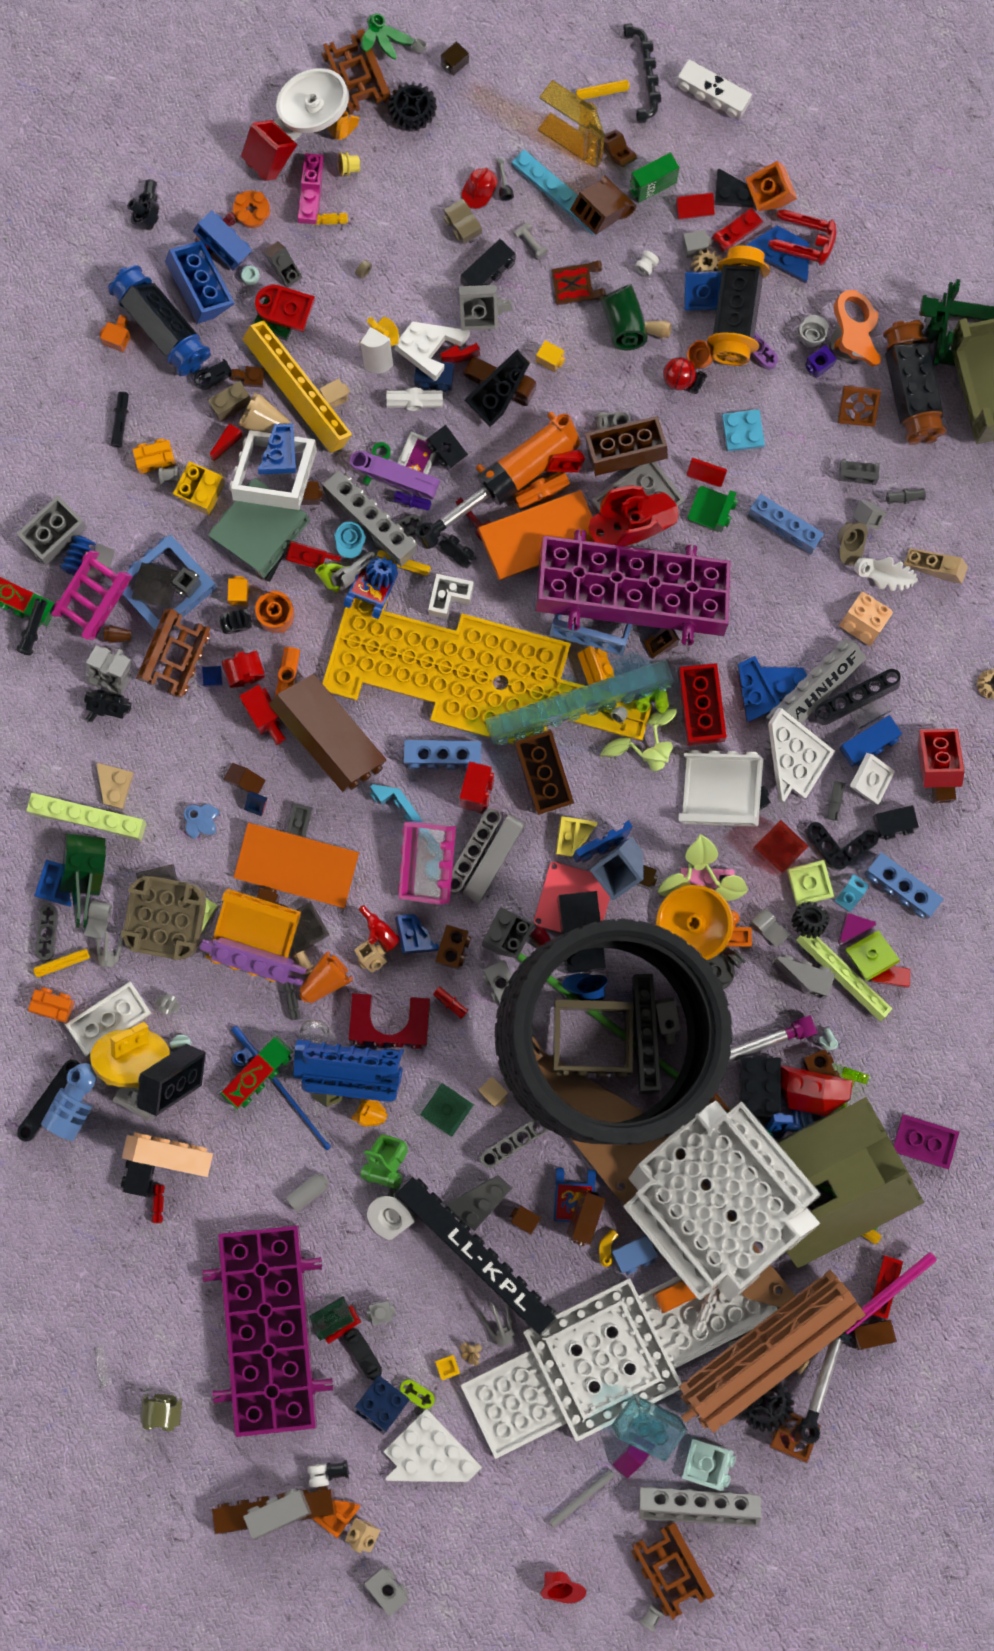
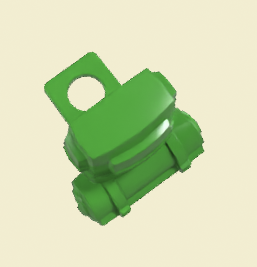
M381 1134L372 1146L371 1152L364 1151L368 1164L363 1166L361 1178L390 1189H399L403 1177L397 1171L408 1152V1146L405 1141Z

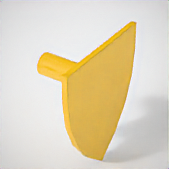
M385 316L378 323H376L373 317L367 319V323L371 328L390 338L391 346L398 344L399 332L392 320Z

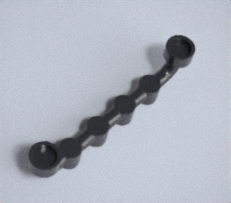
M632 23L624 24V38L632 39L633 35H638L641 40L643 67L646 73V86L648 87V100L651 109L646 111L645 108H637L636 119L637 123H646V119L652 118L657 113L658 103H661V92H656L655 86L659 84L658 74L653 75L652 70L656 69V59L650 57V52H653L654 46L653 41H648L647 35L642 29L633 27Z

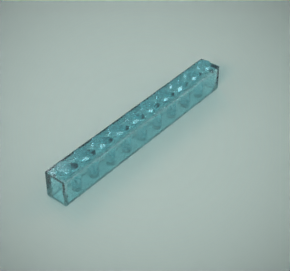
M665 659L485 719V725L492 745L496 743L497 745H503L508 742V739L514 737L519 739L532 731L533 733L543 731L544 727L550 725L551 727H557L562 724V721L568 719L575 721L581 718L580 715L586 713L593 715L599 712L598 709L604 707L611 709L617 706L616 703L622 701L629 703L635 700L634 697L640 695L646 697L653 694L652 691L658 689L665 691L671 688L670 685H673L674 679Z

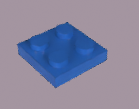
M722 271L685 272V311L717 310Z

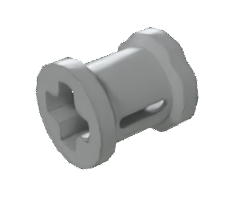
M178 466L164 469L159 467L160 484L169 481L179 482Z
M650 1604L648 1606L649 1610L644 1618L639 1620V1623L654 1632L656 1630L654 1627L665 1614Z

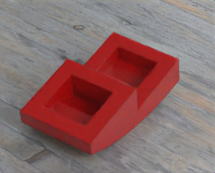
M477 342L461 351L455 345L440 353L441 362L459 363L471 360L472 357L480 356V348Z

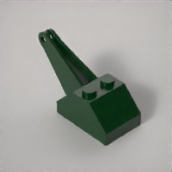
M74 834L65 835L60 892L72 893L75 928H79L80 894L86 895L82 919V928L86 929L89 897L90 895H100L106 857L105 838Z

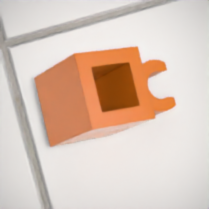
M120 314L116 325L107 322L106 326L102 327L100 331V339L103 345L124 353L131 337L129 331L125 329L129 323L126 316Z

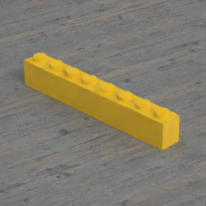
M265 321L250 325L242 339L327 450L332 453L344 448L352 433Z

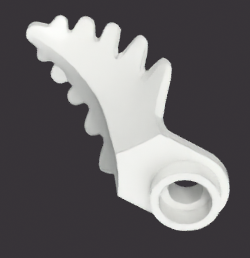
M892 557L882 560L860 558L854 565V571L859 576L872 578L879 589H885L888 585L891 591H895L898 585L899 589L903 591L904 586L906 589H909L910 586L913 587L914 583L918 581L914 570H910L909 566L902 569L903 562L893 565L894 560Z

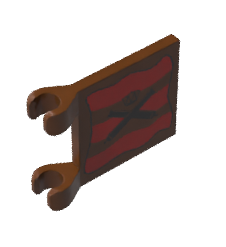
M597 260L588 264L552 269L557 305L600 300L606 295L604 288L592 291L590 272L602 271L601 261Z

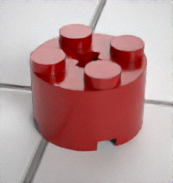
M257 650L247 654L244 651L234 654L233 659L229 658L221 661L230 688L243 687L246 683L251 682L253 684L265 678L264 669Z

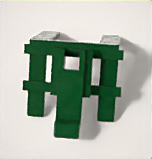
M956 279L954 284L949 282L947 293H943L941 302H938L939 299L929 298L925 294L921 298L919 315L924 316V322H926L923 337H926L928 343H933L936 340L933 365L936 366L938 363L955 366L952 351L949 350L954 331H949L946 336L949 315L984 321L994 319V306L954 300L959 292L960 279Z

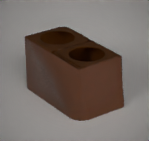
M889 1319L860 1325L852 1331L856 1350L897 1342L892 1321Z

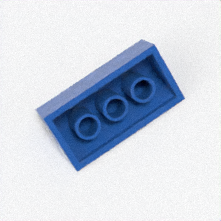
M202 240L169 249L165 263L197 324L216 318L234 305V301Z

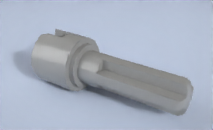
M367 552L349 567L343 566L331 576L334 586L342 584L340 590L350 586L355 581V576L368 566L370 560H375L374 552Z

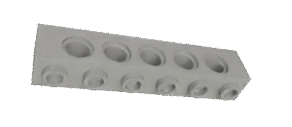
M338 470L323 484L324 493L355 523L360 525L363 531L402 567L417 553V542L412 536H407L398 523L394 524L386 511L382 512L372 498L368 499L365 496L364 490L360 486L356 487L346 473L343 475ZM345 490L350 491L346 495L342 494V492ZM356 503H362V504H363V505L360 506V507H355V506H354ZM370 515L376 516L374 519H367ZM381 528H388L386 532L380 531ZM395 540L402 541L400 544H393Z
M652 1486L640 1487L638 1519L759 1527L761 1521V1495L753 1493L735 1494L734 1492L717 1493L712 1490L704 1492L693 1489L675 1490L670 1487L665 1489ZM656 1501H661L664 1504H657ZM680 1502L683 1506H679L676 1503ZM696 1504H702L704 1507H698ZM716 1505H721L724 1508H717ZM737 1506H740V1507H742L744 1510H739V1509H737L736 1507H737Z

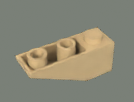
M912 548L909 549L904 563L905 567L909 566L911 569L944 581L960 584L963 583L968 569L963 558Z

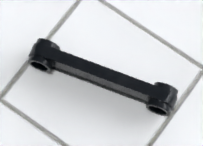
M70 1059L62 1066L19 1126L17 1136L20 1140L29 1142L35 1138L42 1128L41 1122L59 1089L65 1088L68 1083L69 1065L71 1063L79 1065L81 1064L79 1061ZM26 1127L31 1131L28 1138H24L22 1135V1131Z

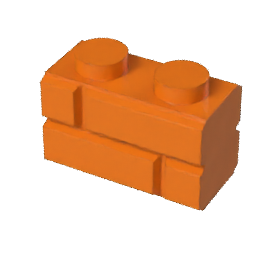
M41 987V990L35 989L28 1012L68 1023L75 1001L70 1000L71 996L60 993L57 996L52 994L53 990Z

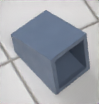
M632 836L604 855L590 869L591 873L613 901L644 879L643 851Z

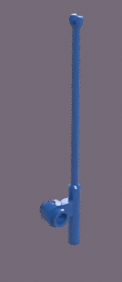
M236 1025L231 1031L244 1046V1049L236 1051L231 1058V1062L235 1067L241 1068L250 1058L254 1059L258 1051ZM274 1077L272 1081L322 1142L324 1148L329 1150L331 1145L322 1137L279 1080Z

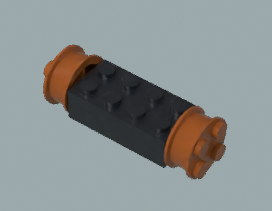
M920 320L906 323L897 321L892 324L893 327H890L883 333V337L888 342L885 357L899 422L906 428L907 436L905 440L909 445H916L920 442H926V444L934 443L937 441L936 438L945 435L947 430L942 425L943 410L929 345L922 333L924 324Z

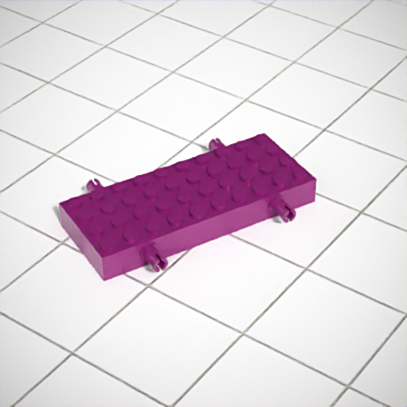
M580 529L574 531V540L543 536L540 548L535 611L569 616L567 625L569 630H572L573 624L574 631L579 630L581 617L682 631L681 643L686 645V640H688L687 646L694 643V632L718 636L725 635L729 625L731 561L697 556L696 545H693V550L691 551L692 544L685 547L686 555L588 542L585 541L586 531L582 530L580 535Z
M299 1225L218 1234L221 1266L215 1269H203L202 1275L211 1274V1276L203 1277V1282L217 1280L222 1282L231 1388L227 1390H213V1397L221 1396L213 1398V1403L230 1401L233 1403L235 1437L316 1429L315 1394L316 1392L333 1391L334 1388L333 1385L325 1386V1384H332L333 1378L320 1380L313 1378L304 1273L310 1270H322V1264L314 1265V1263L322 1262V1258L304 1259L302 1257Z

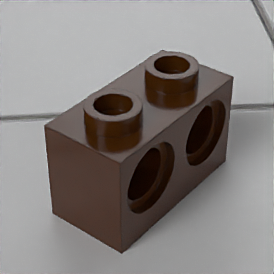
M446 924L435 963L458 970L459 966H463L466 955H463L465 947H469L471 937L468 936L469 931ZM454 934H460L462 941L457 944L453 943L451 937ZM454 952L457 955L456 960L453 962L447 961L445 958L447 953Z
M826 1049L802 1058L807 1071L841 1078L837 1070L834 1071L832 1063H834L833 1057L830 1052L827 1053ZM816 1057H820L824 1061L821 1068L816 1067L814 1064Z

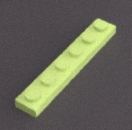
M806 934L804 936L800 935L796 941L801 947L811 954L823 967L831 969V973L835 974L834 978L859 1003L867 1008L874 1017L881 1022L888 1015L892 1008L818 936L813 939L812 935L810 938H806Z

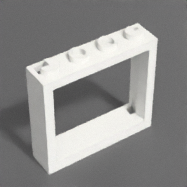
M249 430L248 436L243 441V452L239 453V465L235 466L234 480L229 485V491H232L233 500L299 510L317 452L315 439L294 436L295 451L303 452L292 493L242 485L254 445L267 447L271 433Z

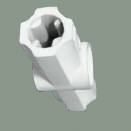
M408 388L406 391H387V408H406L410 411H420L423 408H443V391H423L421 388Z

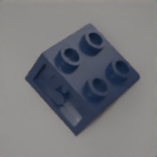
M379 1375L352 1411L384 1435L410 1399Z

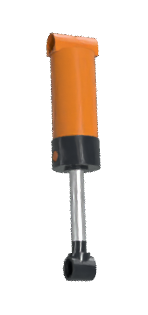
M549 412L547 417L551 421L547 426L485 469L482 464H478L476 466V470L479 472L477 477L483 488L434 524L432 522L419 524L415 529V534L421 546L425 549L435 547L443 530L488 497L500 506L521 488L546 471L545 469L552 455L575 451L581 445V440L570 415L564 413L556 416L553 412Z

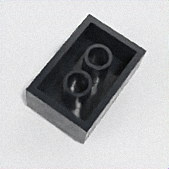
M739 1058V1103L743 1102L755 1117H772L777 1113H781V1058Z

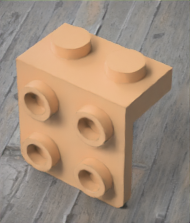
M861 592L839 627L868 646H871L893 611L870 595Z

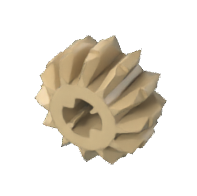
M709 249L706 250V253L700 250L698 255L693 257L694 262L691 263V267L694 268L693 272L721 271L718 268L721 256H716V251L711 254Z

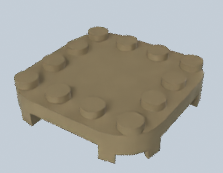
M142 876L130 885L128 890L130 895L124 930H121V938H123L126 946L135 953L149 954L173 960L192 957L200 943L206 908L204 890L192 883L156 876Z

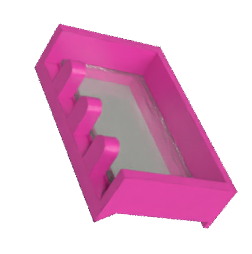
M416 821L405 822L402 829L403 845L401 847L402 862L399 868L401 874L398 885L399 899L439 905L450 903L456 826Z

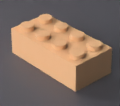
M135 1132L134 1136L127 1135L122 1154L123 1159L208 1177L213 1153H208L207 1148L191 1144L189 1146V1144L171 1141L170 1144V1140L154 1136L151 1140L152 1136Z

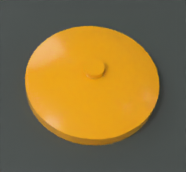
M687 885L674 890L664 899L658 910L656 926L658 925L671 931L673 934H677L686 940L688 945H692L703 958L710 960L719 955L728 945L733 932V915L727 901L717 891L703 885Z

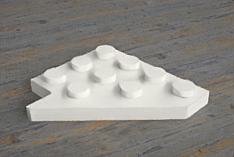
M778 708L768 723L778 800L785 802L791 790L801 798L806 799L835 751L785 710Z
M425 1409L384 1450V1453L397 1466L385 1478L387 1481L468 1482L482 1468L475 1458L428 1409Z

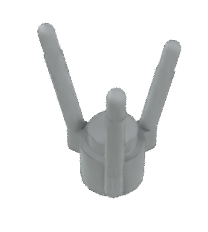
M105 932L104 951L101 952L100 939L95 938L97 961H99V966L114 967V963H118L124 940L120 938L116 953L113 955V951H108L109 933Z
M491 1303L492 1312L498 1326L496 1334L481 1310L477 1311L492 1335L493 1341L497 1342L499 1347L514 1342L512 1336L515 1334L512 1328L509 1305H506L507 1329V1327H502L495 1305Z

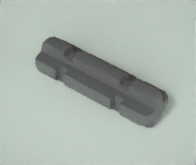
M287 982L283 984L286 992L287 1006L290 1010V1019L297 1020L301 1018L298 1010L297 996L294 992L295 987L294 984Z

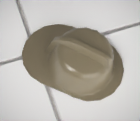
M846 522L838 532L837 539L840 544L839 557L844 565H854L863 555L868 534L867 526L864 523L853 524Z

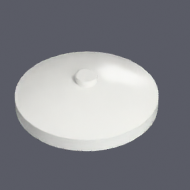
M323 68L310 69L297 74L283 86L277 98V113L282 123L292 131L298 133L321 131L334 124L342 116L348 105L349 92L343 78L336 72Z

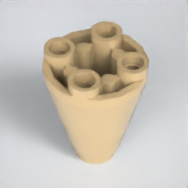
M254 392L238 425L248 430L272 433L274 424L291 423L262 395Z

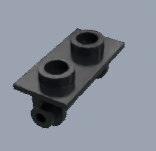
M453 534L443 535L446 540L442 539L438 544L440 549L449 557L454 552L457 553L453 560L462 568L468 569L472 564L470 560L477 559L473 555V550L467 546L463 547L459 543L460 540Z

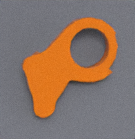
M846 290L839 295L833 306L837 322L842 331L841 337L834 343V349H840L841 352L847 353L852 359L863 360L869 366L874 367L880 364L881 357L873 346L869 332L878 322V311H874L871 302L858 291ZM845 301L854 302L862 309L864 322H856L847 315L844 306Z

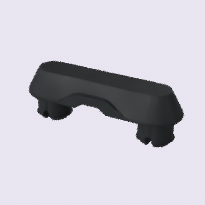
M356 1328L344 1334V1341L365 1376L370 1380H375L377 1376H381V1365L361 1332Z

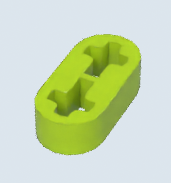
M412 1379L402 1382L400 1392L407 1396L410 1401L423 1409L433 1406L435 1396L430 1390ZM412 1383L413 1389L417 1391V1394L415 1395L412 1392L405 1393L406 1388L404 1385ZM420 1393L423 1396L429 1394L431 1403L422 1404V1398L418 1394Z

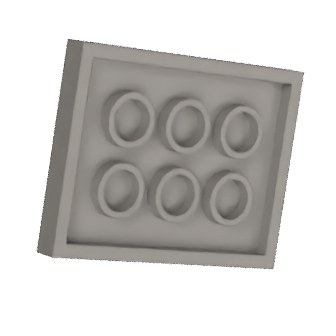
M656 462L636 467L591 500L600 512V505L608 491L634 485L642 486L647 495L665 492L674 500L678 507L685 503V499Z

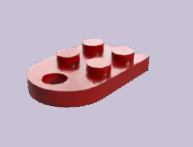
M267 285L257 293L255 307L258 315L263 320L303 333L315 301V296L280 285ZM263 297H268L270 302L263 305L260 303V300Z

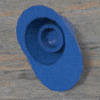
M573 974L563 980L562 986L568 992L578 993L582 1000H603L605 998L604 987L608 980L603 975Z

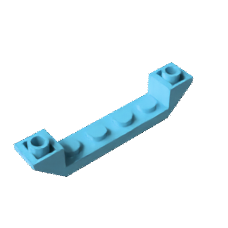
M375 784L370 786L372 791L370 795L375 802L379 801L383 805L395 797L393 801L399 809H404L406 812L404 817L407 821L423 822L400 789ZM419 828L418 837L421 840H426L428 843L426 848L432 856L436 854V857L425 864L427 868L425 873L430 880L434 878L438 882L441 876L439 862L442 861L443 850L440 849L439 843L429 829Z

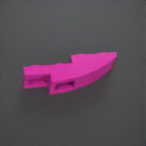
M305 153L298 223H317L323 174L322 154Z

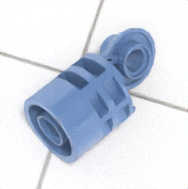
M87 1063L79 1064L68 1072L66 1087L59 1089L41 1122V1125L48 1131L70 1141L75 1140L93 1107L92 1103L83 1100L84 1095L91 1091L96 1081V1074L92 1070L91 1065Z

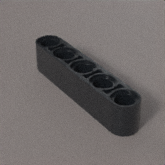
M888 669L820 703L815 708L816 722L820 725H828L897 690L901 682L900 672L896 669ZM890 677H894L897 679V681L891 683L888 682L887 679ZM872 686H878L880 689L878 691H872L870 688ZM856 694L862 695V698L860 700H856L853 698V696ZM838 703H844L846 705L844 708L836 707ZM825 711L828 715L821 717L819 713Z

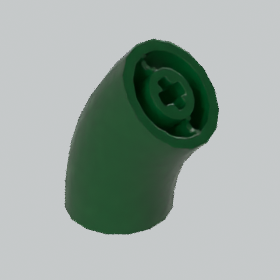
M632 284L625 285L602 297L600 302L608 320L614 347L619 350L628 351L644 346L647 342L646 326Z

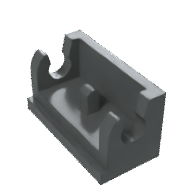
M842 459L840 461L839 481L876 485L879 480L880 463L868 464Z

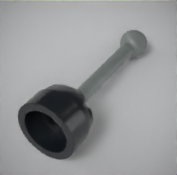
M498 158L497 164L500 167L503 186L499 189V198L501 201H510L514 198L513 189L506 185L503 169L504 160Z

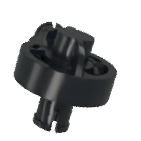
M152 179L145 181L144 192L139 195L138 201L133 198L127 205V208L133 211L131 215L132 224L141 230L153 229L159 218L158 197L155 195L157 182Z

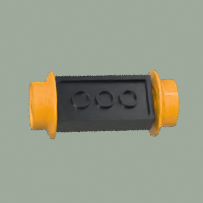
M731 247L728 249L727 258L722 259L718 263V268L722 271L714 331L713 335L707 338V342L713 347L712 358L721 364L731 366L748 364L750 354L759 349V343L754 340L762 281L763 278L769 275L770 268L764 263V252L755 247Z

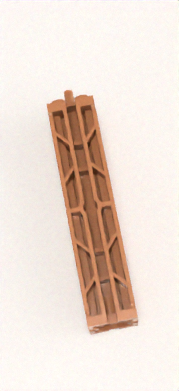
M831 1270L827 1271L823 1277L810 1284L696 1372L687 1382H683L679 1386L683 1392L680 1395L687 1405L692 1404L681 1418L686 1423L694 1416L698 1417L700 1415L698 1420L705 1429L709 1427L713 1433L720 1429L721 1425H725L848 1330L857 1320L866 1316L838 1277Z

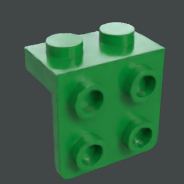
M700 486L688 514V520L722 533L724 526L728 527L731 516H728L730 510H735L738 499H735L737 492L730 490L728 495Z

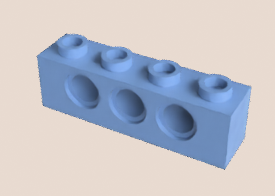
M762 494L758 496L748 513V516L810 555L824 535L820 530Z
M404 740V765L408 766L409 769H419L420 766H427V769L432 770L439 769V767H446L448 770H457L458 767H465L467 770L469 761L481 764V741ZM426 751L429 753L427 759H420L418 757L419 753ZM439 752H446L448 757L444 760L437 757ZM459 752L467 754V758L464 760H459L456 756Z
M882 852L865 872L871 882L882 885L886 893L897 896L899 898L898 901L902 905L913 908L915 910L914 913L922 919L924 917L926 919L930 918L944 899ZM884 871H889L892 874L891 880H886L883 877ZM903 882L907 885V892L899 889V883ZM915 894H920L923 897L921 904L915 901Z

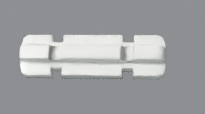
M708 1293L705 1296V1303L702 1304L697 1317L699 1319L694 1325L695 1330L705 1331L706 1322H708L713 1309L712 1305L715 1304L717 1299L715 1295Z

